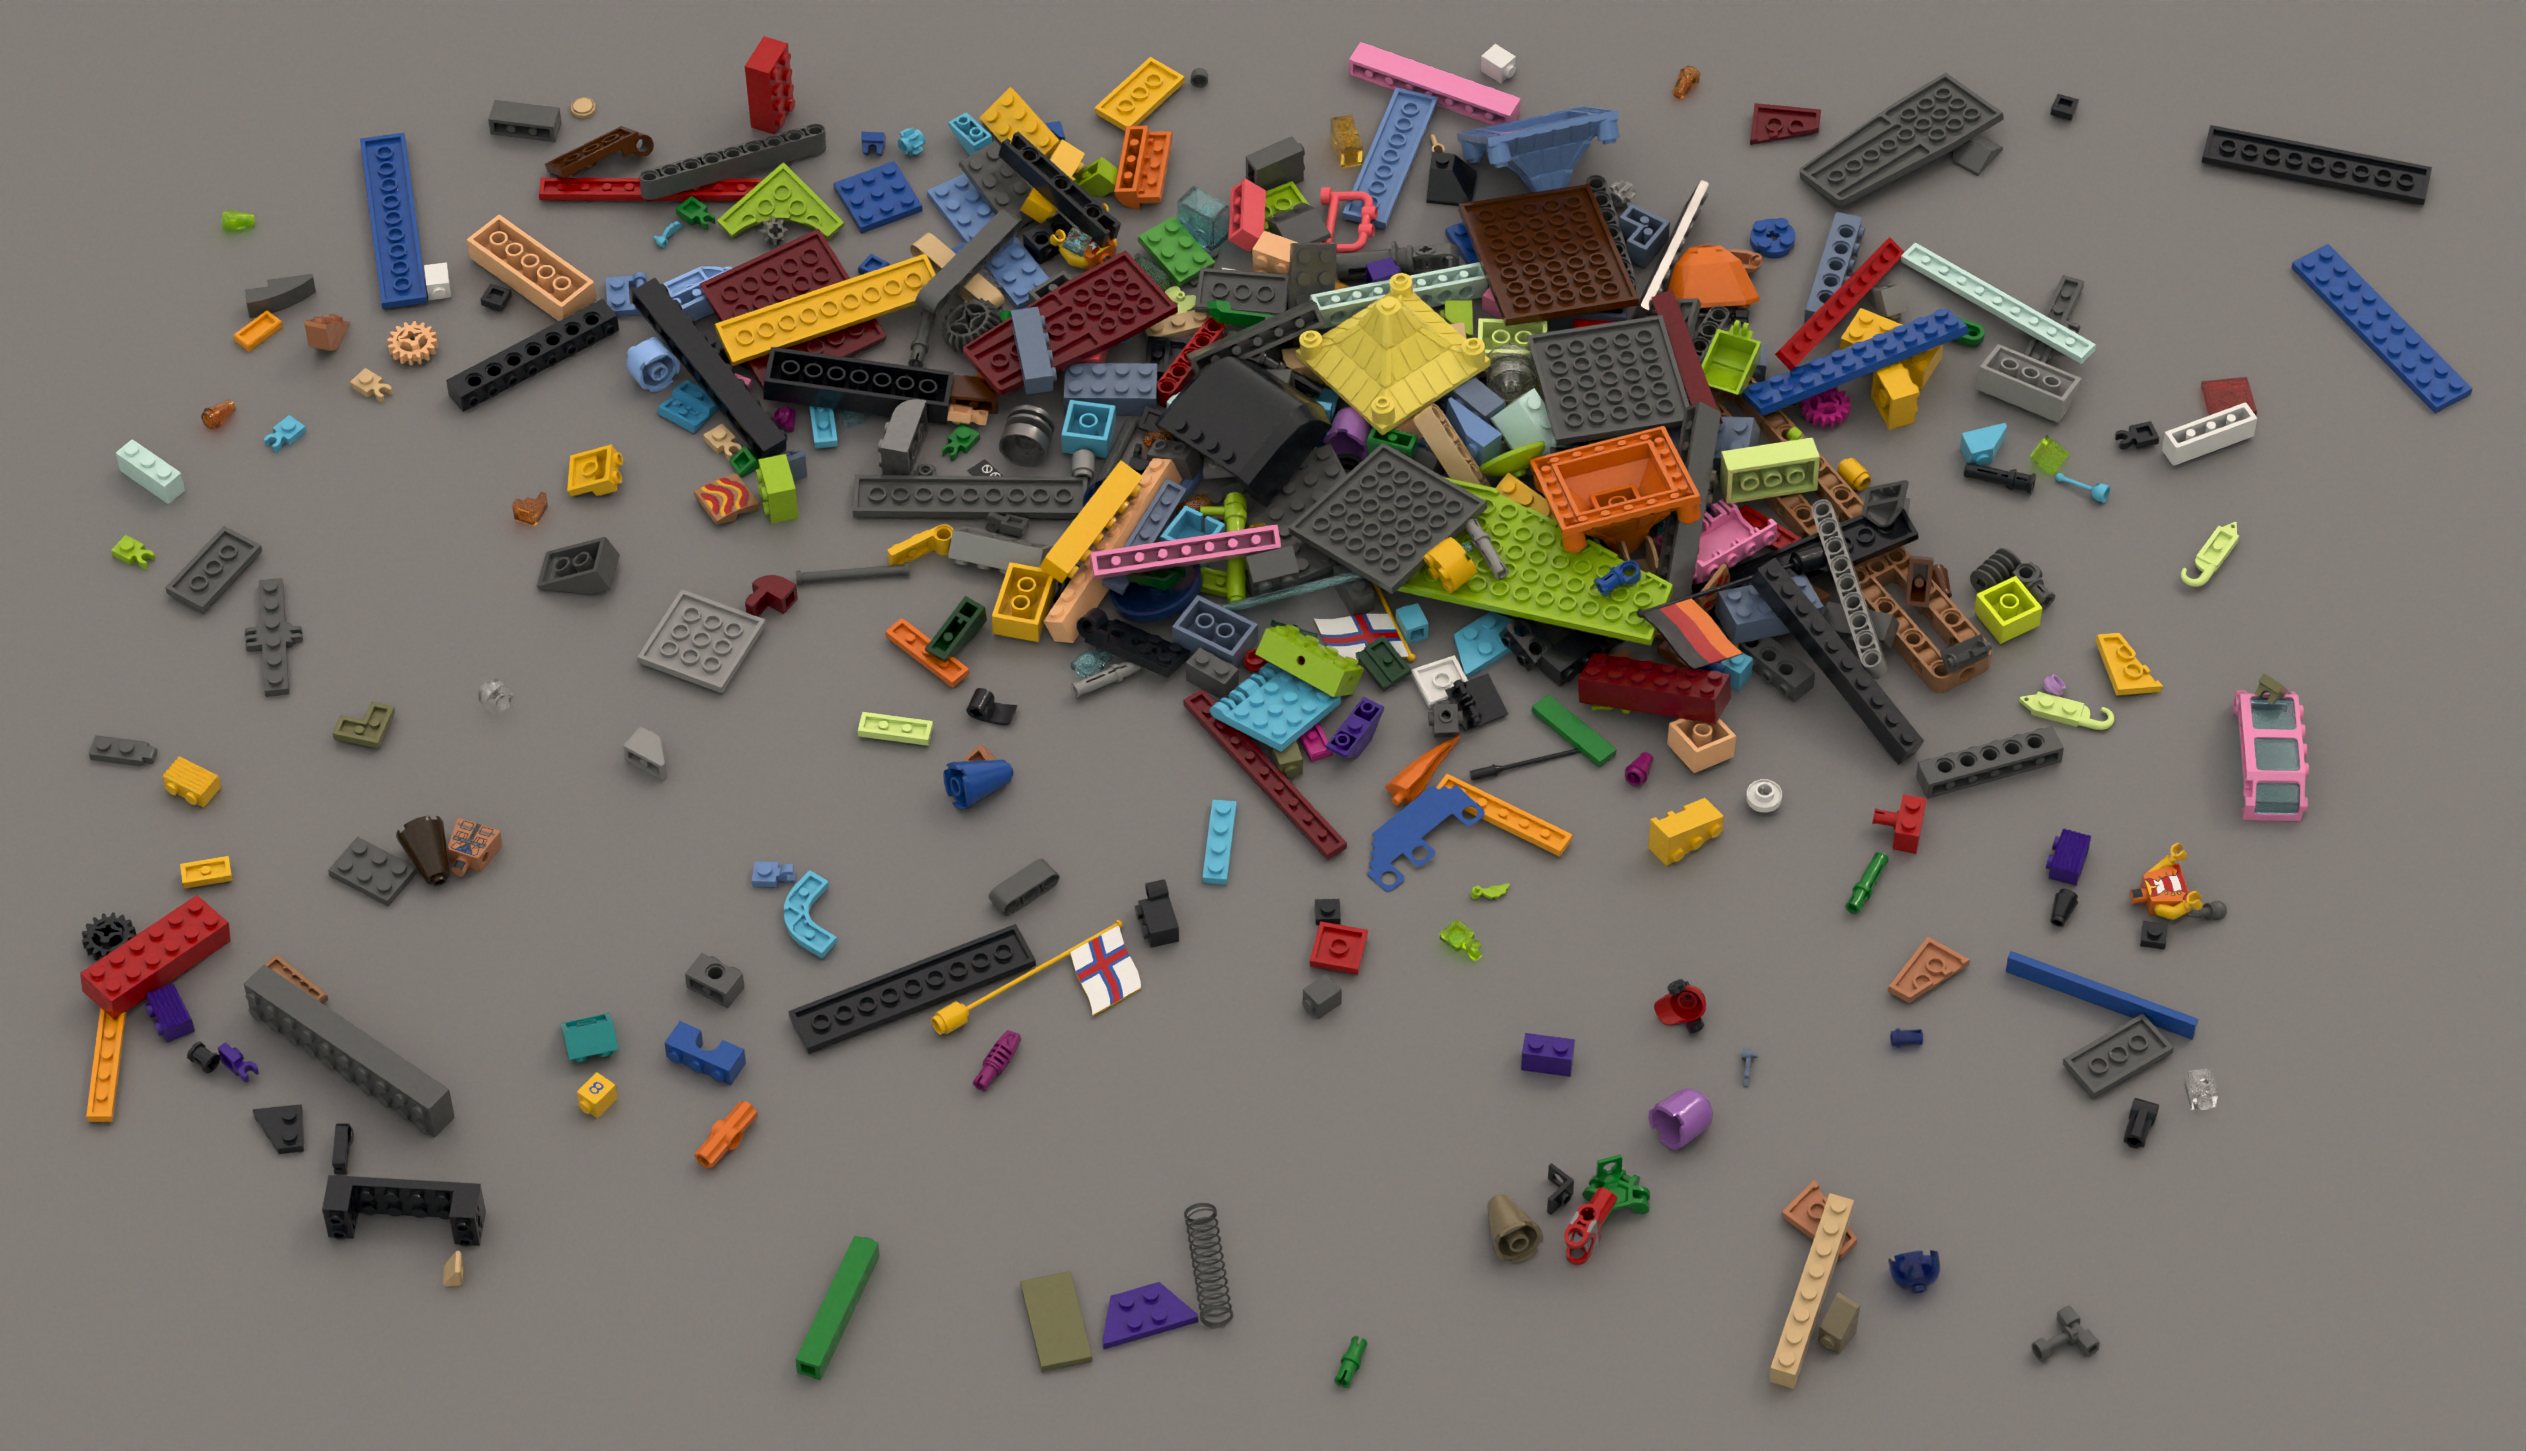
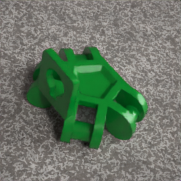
M1621 1155L1597 1161L1596 1176L1590 1179V1187L1585 1188L1582 1196L1590 1202L1598 1188L1608 1189L1617 1196L1618 1200L1603 1224L1609 1220L1614 1210L1630 1207L1638 1214H1646L1650 1208L1647 1202L1650 1199V1191L1643 1186H1638L1640 1176L1633 1175L1631 1177L1626 1175V1170L1622 1169ZM1615 1163L1611 1170L1606 1171V1169H1603L1605 1165Z

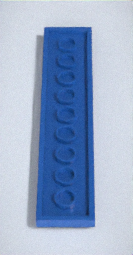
M397 133L361 138L360 143L382 309L428 303L405 134Z
M2329 244L2292 262L2291 268L2434 413L2471 395L2472 387Z
M1947 308L1939 309L1933 314L1916 318L1913 322L1896 326L1893 330L1883 334H1876L1873 338L1863 342H1856L1843 350H1836L1823 358H1816L1808 364L1793 368L1791 371L1780 375H1773L1770 379L1760 383L1751 384L1743 390L1742 397L1761 416H1764L1969 334L1968 327Z

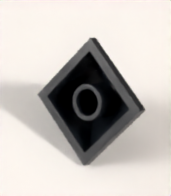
M1433 152L1426 203L1459 206L1461 203L1472 202L1477 171L1455 154Z

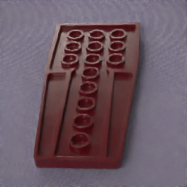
M1126 250L1072 278L1026 307H1038L1040 316L1044 315L1046 329H1043V332H1048L1050 346H1047V350H1052L1053 364L1050 365L1055 367L1056 372L1113 347L1178 312V306ZM1011 317L963 347V356L998 395L1003 396L1024 386Z

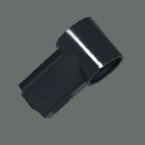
M2134 1098L2129 1114L2130 1120L2124 1134V1142L2129 1147L2138 1149L2145 1146L2150 1128L2154 1126L2159 1104Z

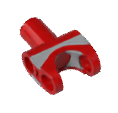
M1598 1188L1590 1202L1578 1208L1565 1230L1566 1258L1571 1264H1584L1600 1242L1601 1226L1618 1200L1617 1196L1608 1189ZM1574 1249L1584 1251L1583 1257L1579 1259L1573 1258L1570 1253Z

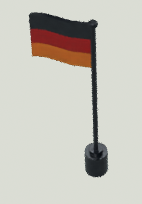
M1815 545L1793 552L1790 556L1789 564L1782 567L1785 570L1791 569L1797 575H1802L1826 567L1827 557L1824 549L1820 545ZM1753 575L1645 610L1638 609L1636 614L1639 618H1645L1663 636L1676 655L1692 670L1742 655L1743 652L1726 638L1713 619L1693 599L1749 582Z

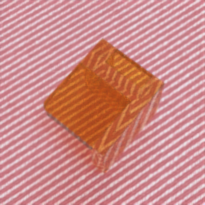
M541 491L536 500L526 498L523 501L516 498L512 505L514 520L536 527L548 508L546 493Z

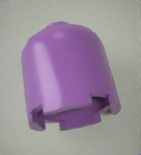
M1351 406L1339 410L1331 423L1332 428L1327 432L1323 443L1325 445L1331 444L1336 455L1344 453L1354 454L1364 460L1368 456L1367 438L1373 426Z
M1685 1088L1657 1103L1649 1110L1648 1118L1651 1128L1656 1127L1661 1135L1659 1141L1667 1148L1677 1150L1694 1140L1711 1125L1713 1111L1710 1101L1698 1090Z

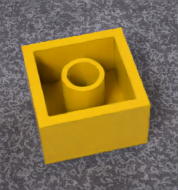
M1899 361L1874 371L1871 399L1888 429L1891 430L1915 423V415L1918 412L1917 398L1920 396L1918 386L1912 383L1908 369L1904 368Z

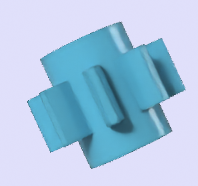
M907 128L899 133L902 138L898 140V146L904 154L909 153L912 156L924 151L922 145L925 144V137L920 130Z

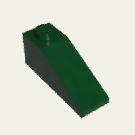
M965 596L927 645L925 651L946 662L970 642L986 623L985 607Z

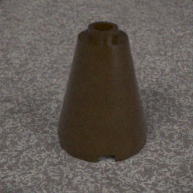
M423 816L404 824L405 829L401 833L398 830L396 838L426 883L439 886L444 884L450 875L444 823L439 816H436L437 820H431L430 816Z

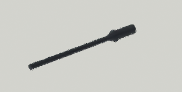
M1576 748L1504 766L1492 764L1489 767L1470 771V777L1472 780L1493 775L1497 776L1498 773L1504 770L1580 753V751Z

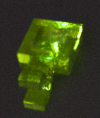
M1458 919L1454 920L1439 933L1440 940L1458 952L1462 948L1465 949L1467 955L1474 961H1477L1482 956V953L1478 950L1482 945L1474 939V931Z

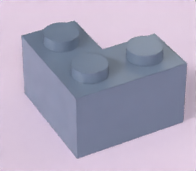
M1632 203L1619 217L1623 238L1627 239L1626 248L1630 261L1646 268L1669 240L1670 222Z

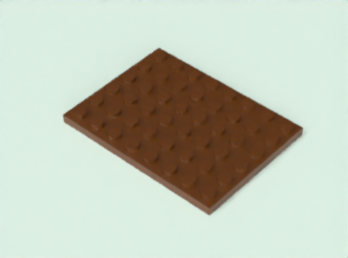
M1589 184L1459 204L1458 211L1505 326L1639 305L1638 295Z

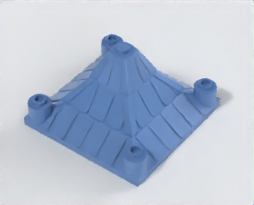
M1580 106L1459 132L1457 137L1458 142L1462 146L1464 160H1469V163L1480 162L1482 157L1486 156L1485 152H1488L1490 164H1494L1495 168L1506 166L1519 175L1522 182L1533 193L1568 187L1573 168L1588 149L1593 138L1597 136L1598 141H1603V145L1615 143L1616 138L1620 137L1617 123L1619 115L1618 110Z

